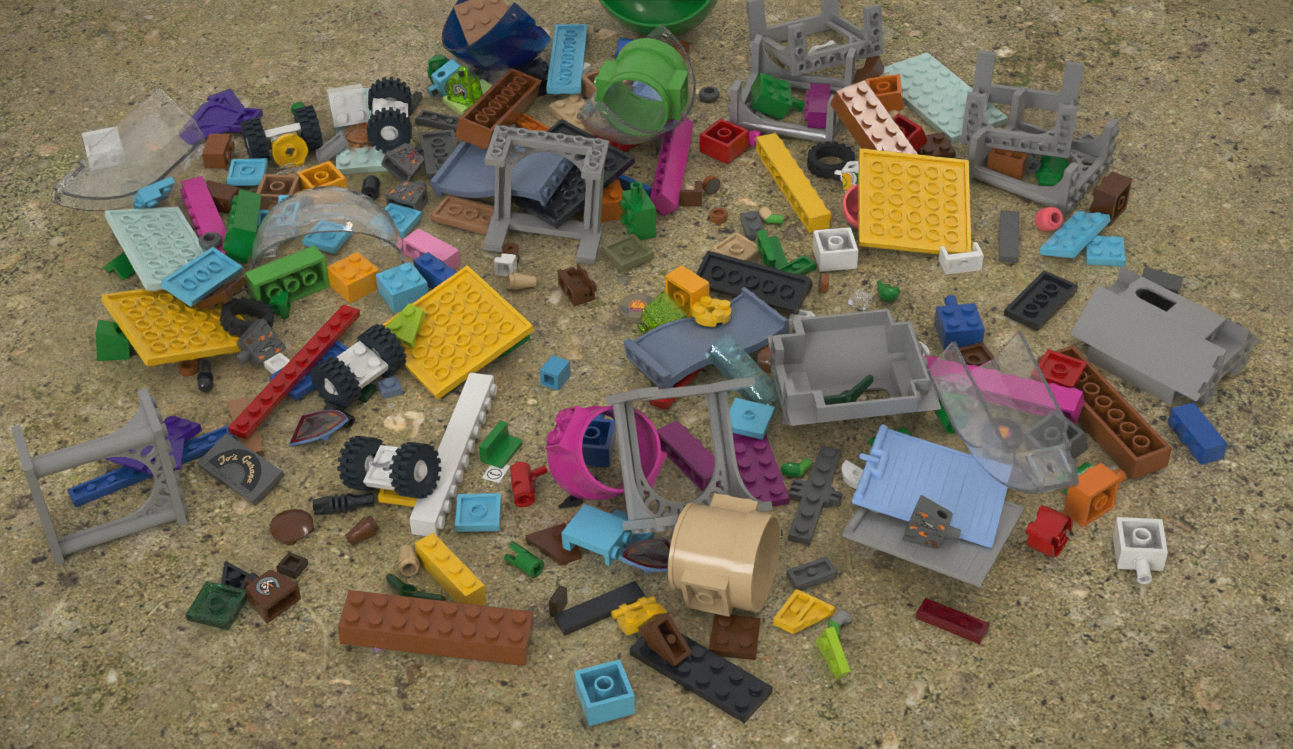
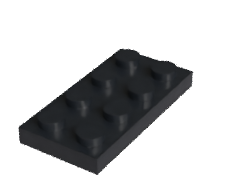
M1044 270L1004 309V316L1039 331L1077 292L1078 285Z

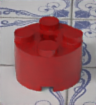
M1041 505L1037 511L1036 520L1034 522L1031 521L1026 528L1025 533L1029 535L1026 545L1054 558L1064 549L1069 539L1066 536L1067 530L1072 531L1074 520L1072 517L1057 510Z

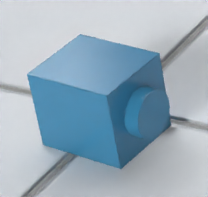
M553 355L540 369L541 385L557 391L560 390L570 377V361Z

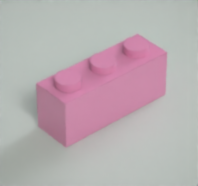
M419 228L403 239L404 253L413 259L429 252L453 270L461 265L460 253L457 248Z

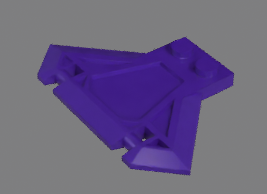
M227 89L209 95L207 97L209 102H204L184 126L186 130L180 131L178 136L185 146H189L208 139L209 134H223L226 132L242 134L240 122L253 118L260 119L263 116L262 109L245 108L233 91Z
M169 416L162 423H165L168 436L165 437V440L169 439L173 452H170L169 456H174L177 468L173 469L175 471L181 469L185 442L200 433L202 429L199 423L176 416ZM146 446L140 454L147 455L152 451L153 446ZM127 457L106 458L108 461L141 472L147 470V474L153 475L144 463L136 459ZM155 457L152 458L150 461H151V462L156 461V460H155Z

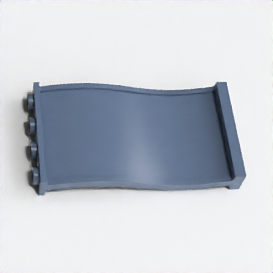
M461 141L430 181L435 195L442 196L445 193L466 198L494 196L495 166L485 165L487 150L480 149L472 143ZM514 146L518 151H525L524 147ZM547 152L534 153L524 157L513 169L511 195L538 200L541 205L545 206L574 163L563 156Z
M743 287L741 288V294L730 301L731 319L724 325L721 322L717 323L716 327H707L695 322V317H688L658 326L634 341L629 338L623 341L626 358L660 389L673 388L675 383L700 368L716 362L741 357L769 345L767 336L789 334L788 328L790 325L787 318L781 316L775 309L768 306L765 301L759 299L753 292Z

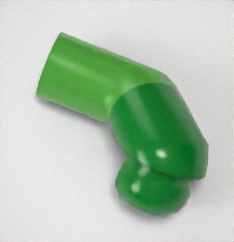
M804 458L800 463L788 462L781 466V472L790 477H801L812 466V461Z

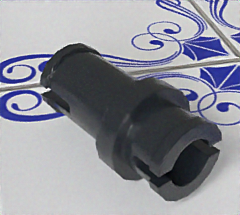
M329 402L324 407V410H337L344 413L349 419L344 426L346 428L353 426L355 422L354 416L345 412L340 405H334L332 402Z

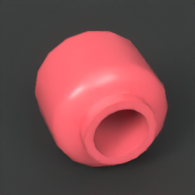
M1056 207L1042 208L1035 215L1036 226L1044 232L1057 230L1063 222L1062 213Z

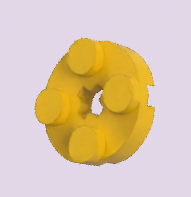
M296 133L281 135L272 143V156L279 166L294 169L305 162V157L308 155V147L305 141ZM288 148H294L291 155L289 153L285 154Z
M702 296L700 301L692 306V318L695 317V322L707 327H716V324L721 322L724 325L731 319L730 302L712 299L710 296Z

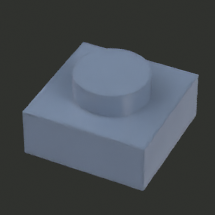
M396 376L377 381V387L383 399L403 394L402 387Z

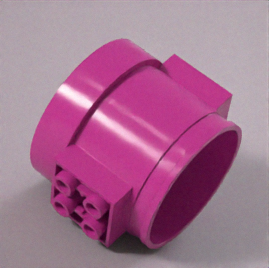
M613 405L586 408L574 406L560 410L555 418L556 425L546 437L547 445L545 449H547V459L551 474L564 491L582 500H603L624 492L623 482L615 488H610L597 481L588 471L582 454L583 436L588 425L599 414L609 416L615 420ZM633 408L641 467L646 481L653 488L667 453L661 451L659 435L651 420L641 411Z

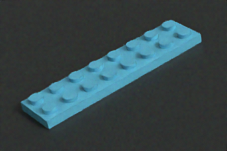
M555 24L546 87L547 94L558 95L560 93L575 95L581 93V76L583 75L588 24Z

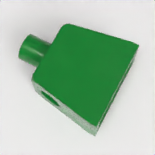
M98 320L96 328L97 361L128 360L134 347L118 324Z

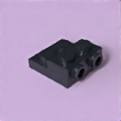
M541 57L515 68V70L541 81L549 73L548 64L546 61H542Z

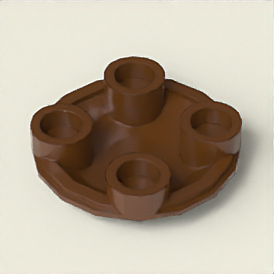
M299 509L285 510L277 514L269 525L270 533L273 537L284 541V544L287 546L294 545L298 540L314 531L313 518L309 513Z

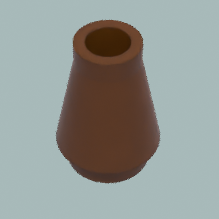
M369 515L366 518L363 517L345 534V537L353 546L360 541L375 536L376 532L379 531V527Z

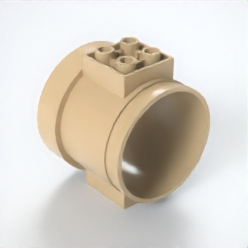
M717 493L714 494L710 506L690 502L683 508L671 540L668 558V580L673 590L683 591L686 608L730 617L733 608L759 612L764 607L773 585L779 559L781 526L778 515L759 511L758 501Z

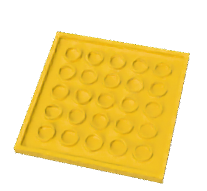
M860 148L858 152V246L939 254L940 247L944 246L948 255L971 252L969 160Z
M467 265L412 303V305L424 310L425 318L421 324L420 333L416 334L415 347L411 348L403 343L400 345L405 348L403 353L407 355V358H405L407 361L404 366L439 400L468 378L469 373H476L532 333L534 327ZM395 315L382 325H385L386 328L397 315Z
M139 289L102 294V303L146 366H156L241 351L237 346V341L240 337L236 334H230L229 331L226 332L223 326L221 327L220 325L223 305L221 302L210 310L207 307L198 310L196 304L190 307L165 289L158 291ZM240 314L234 316L238 319L244 320Z

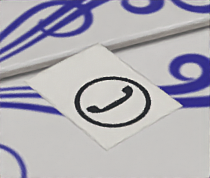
M490 465L482 479L499 483L510 466L505 465L504 468L500 469Z

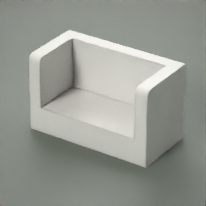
M973 242L972 252L948 255L945 247L941 246L938 261L945 275L982 270L984 255L977 242Z

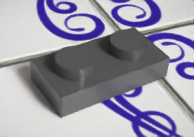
M758 211L740 213V221L746 238L751 241L756 240L757 231L764 230Z
M826 556L788 569L786 576L795 590H803L837 578V570Z

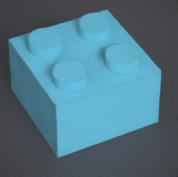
M411 262L376 274L378 293L394 313L402 311L409 303H414L428 293L427 281Z
M620 659L574 671L575 691L588 726L635 714V695Z

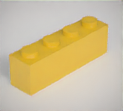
M434 533L415 542L416 556L420 565L457 603L486 604L485 585Z

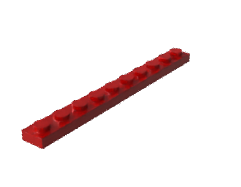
M343 304L228 426L229 433L247 439L360 317V310Z

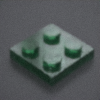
M206 581L185 614L187 621L229 630L248 599L246 590Z

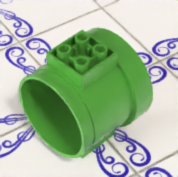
M641 38L627 43L620 50L615 61H605L603 67H600L598 76H595L594 86L597 87L595 93L597 109H602L605 118L615 129L630 136L646 137L659 132L666 124L667 119L680 120L688 103L687 65L678 51L657 39ZM622 80H635L647 84L660 95L662 101L648 100L636 95L628 89Z

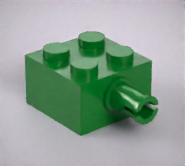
M760 72L751 86L752 109L783 120L790 108L801 112L805 106V101L792 97L790 83L772 77L769 74Z
M635 181L634 187V182L630 184L631 190L621 192V223L626 226L628 235L634 233L641 241L656 237V207L643 189L642 183Z

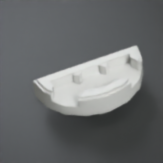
M845 460L842 464L841 473L843 481L856 489L863 469Z

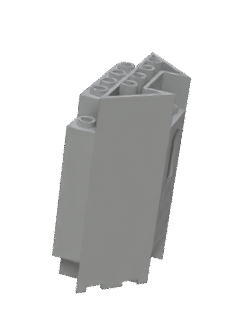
M1121 266L1118 280L1113 286L1107 289L1100 285L1097 286L1070 333L1071 336L1089 345L1087 350L1089 352L1087 359L1089 362L1170 405L1183 395L1205 406L1215 396L1219 380L1228 372L1237 375L1247 366L1250 351L1261 341L1248 329Z
M889 309L792 319L791 334L767 336L771 357L769 358L771 373L773 374V394L778 393L782 408L781 424L794 426L941 409L938 400L937 387L933 386V375L931 372H928V361L926 357H923V347L921 343H918L916 330L913 328L911 321L896 322L895 317L891 316ZM868 375H872L874 381L866 391L884 390L890 396V398L832 405H825L823 398L825 396L840 395L845 390H851Z

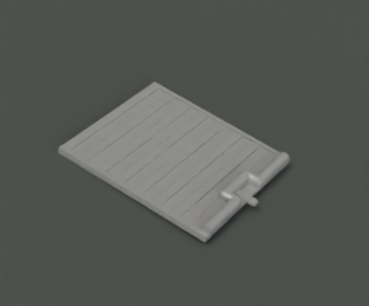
M1004 500L992 548L961 538L958 539L957 543L944 538L938 549L904 541L902 539L908 521L862 506L858 508L846 525L842 537L981 588L1023 514L1025 507Z

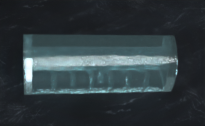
M729 333L721 337L705 353L706 357L727 380L754 377L755 386L736 389L745 400L771 406L779 398L773 381Z

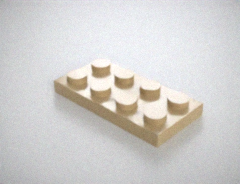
M578 94L570 95L548 105L549 112L558 119H563L591 135H595L612 126L600 111Z

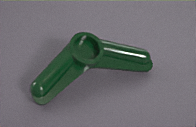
M866 376L851 390H845L840 395L823 397L825 405L857 402L856 400L873 383V376Z
M393 574L386 576L387 582L400 596L445 601L444 596L418 591L416 586L405 584Z

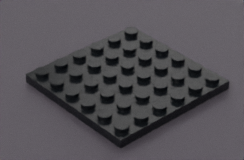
M563 119L546 131L597 138ZM610 144L605 160L603 190L636 163L633 156ZM577 154L579 160L584 159L586 156ZM574 164L545 206L541 205L538 200L511 195V202L558 229L585 206V179L581 178V171Z

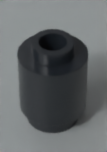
M369 175L363 180L361 196L367 201H375L379 197L381 183L376 176Z

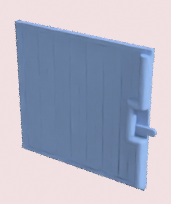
M881 425L870 454L861 453L859 456L860 459L867 462L852 503L909 522L920 495H923L952 512L953 516L950 526L961 530L959 538L992 548L1013 468L888 429L886 425Z

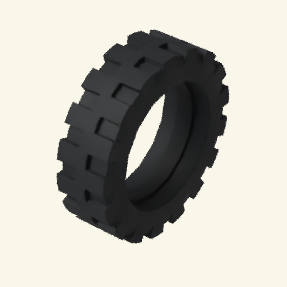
M829 141L818 143L808 151L807 168L818 178L823 177L826 180H829V178L834 180L836 170L842 171L847 162L855 161V153L851 151L852 148L846 147V144L843 143L838 144V142L834 141L833 143ZM823 157H837L843 160V162L839 164H826L819 161V159Z
M241 297V299L233 298L232 301L222 305L220 325L221 327L223 326L226 332L229 331L230 334H236L238 337H241L254 321H244L234 317L235 315L248 314L259 319L264 318L272 328L274 310L270 309L271 306L264 304L261 300L256 301L254 298L246 299V297Z

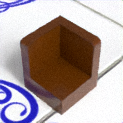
M695 181V190H680V206L702 207V181Z

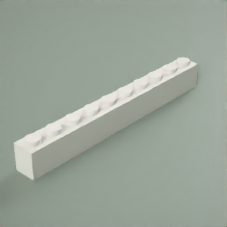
M469 373L438 448L439 455L437 458L441 459V463H439L441 472H438V476H441L440 481H436L438 486L436 489H432L433 493L431 495H427V498L417 499L409 519L412 534L428 536L434 533L438 536L440 529L444 528L446 513H450L452 498H455L457 495V485L463 480V470L468 467L469 455L474 452L475 440L480 436L481 424L485 423L486 412L491 408L492 396H495L497 392V385L494 384L493 375Z

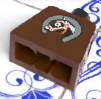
M268 570L260 577L256 573H251L245 580L248 601L267 624L301 600L298 584L273 570Z

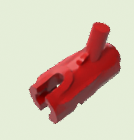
M520 461L510 467L514 504L517 507H528L535 502L536 485L533 482H535L537 477L548 473L545 465L531 470L528 463Z

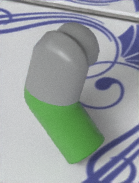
M840 610L828 622V628L834 626L839 640L841 638L840 626L842 624L848 625V622H851V614L847 613L846 610Z

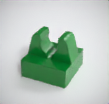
M280 291V295L270 298V305H274L272 306L274 314H280L281 319L289 318L291 308L288 291Z

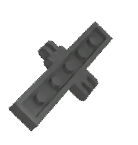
M821 445L809 480H793L788 494L789 499L800 502L790 529L788 541L810 546L823 507L828 508L830 505L839 506L842 493L835 491L831 484L842 455L841 449Z

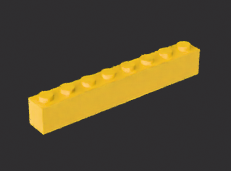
M776 133L756 137V153L807 231L811 233L814 230L829 229L830 221L832 220L831 211L826 208L824 201L819 198L816 189H813L810 180L805 177L803 170L797 165L796 159H793L789 149H786L783 140Z

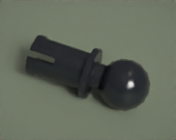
M202 360L198 363L197 386L204 393L210 392L214 386L211 362L208 363V360Z

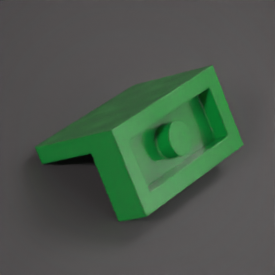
M1043 155L1040 160L1041 167L1036 170L1034 176L1039 181L1043 172L1059 175L1061 181L1069 163L1062 157Z
M765 229L757 231L756 244L764 266L777 269L787 264L788 262L778 236L768 237Z
M122 252L103 267L107 273L114 269L122 280L136 272L125 252Z
M500 420L479 446L480 462L502 469L523 444L522 439L509 435L507 422Z

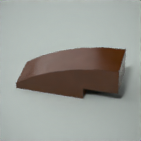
M880 56L866 58L864 68L857 69L852 85L864 80L866 81L869 78L880 77L883 74L885 68Z

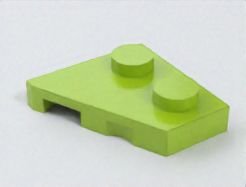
M409 303L387 327L391 329L392 334L395 333L397 335V340L400 339L403 344L414 348L416 345V334L420 333L421 324L425 318L424 310Z
M834 626L825 629L815 642L825 658L830 672L837 680L845 677L851 671Z

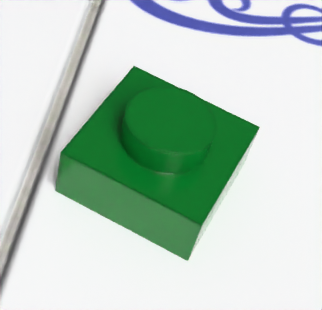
M1042 172L1038 186H1054L1059 183L1060 176Z

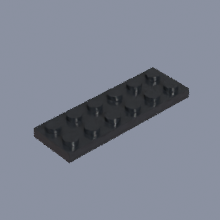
M707 251L696 273L710 283V291L736 298L741 294V288L745 287L759 299L765 301L771 308L796 315L812 284L811 278L712 251Z
M682 633L681 635L692 653L676 666L671 665L649 648L643 636L630 648L631 656L744 724L773 691L771 685Z

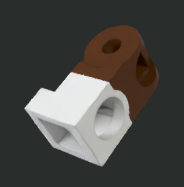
M515 243L505 244L502 248L501 258H495V275L508 276V274L516 272L520 258L518 255L519 246Z

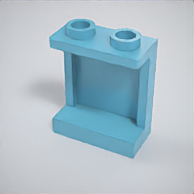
M586 504L581 507L561 533L564 549L571 551L575 545L581 546L605 557V564L609 566L615 559L617 560L620 557L622 549L631 542L633 534L631 530L623 531L622 522L628 520Z

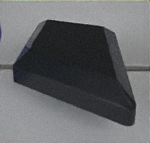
M225 561L221 590L243 594L247 586L245 580L249 573Z

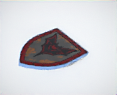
M324 410L302 415L289 445H299L321 438L324 441H328L331 434L349 419L344 413L337 410Z
M666 538L636 541L625 548L621 560L643 569L646 574L652 571L667 572L671 544Z

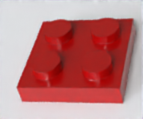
M1048 349L1033 372L1032 378L1040 382L1055 383L1062 387L1075 388L1087 367V362Z

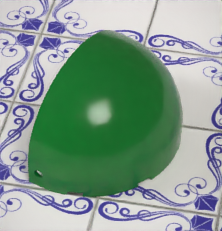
M599 0L605 11L617 23L635 33L650 37H672L691 31L706 20L718 1Z

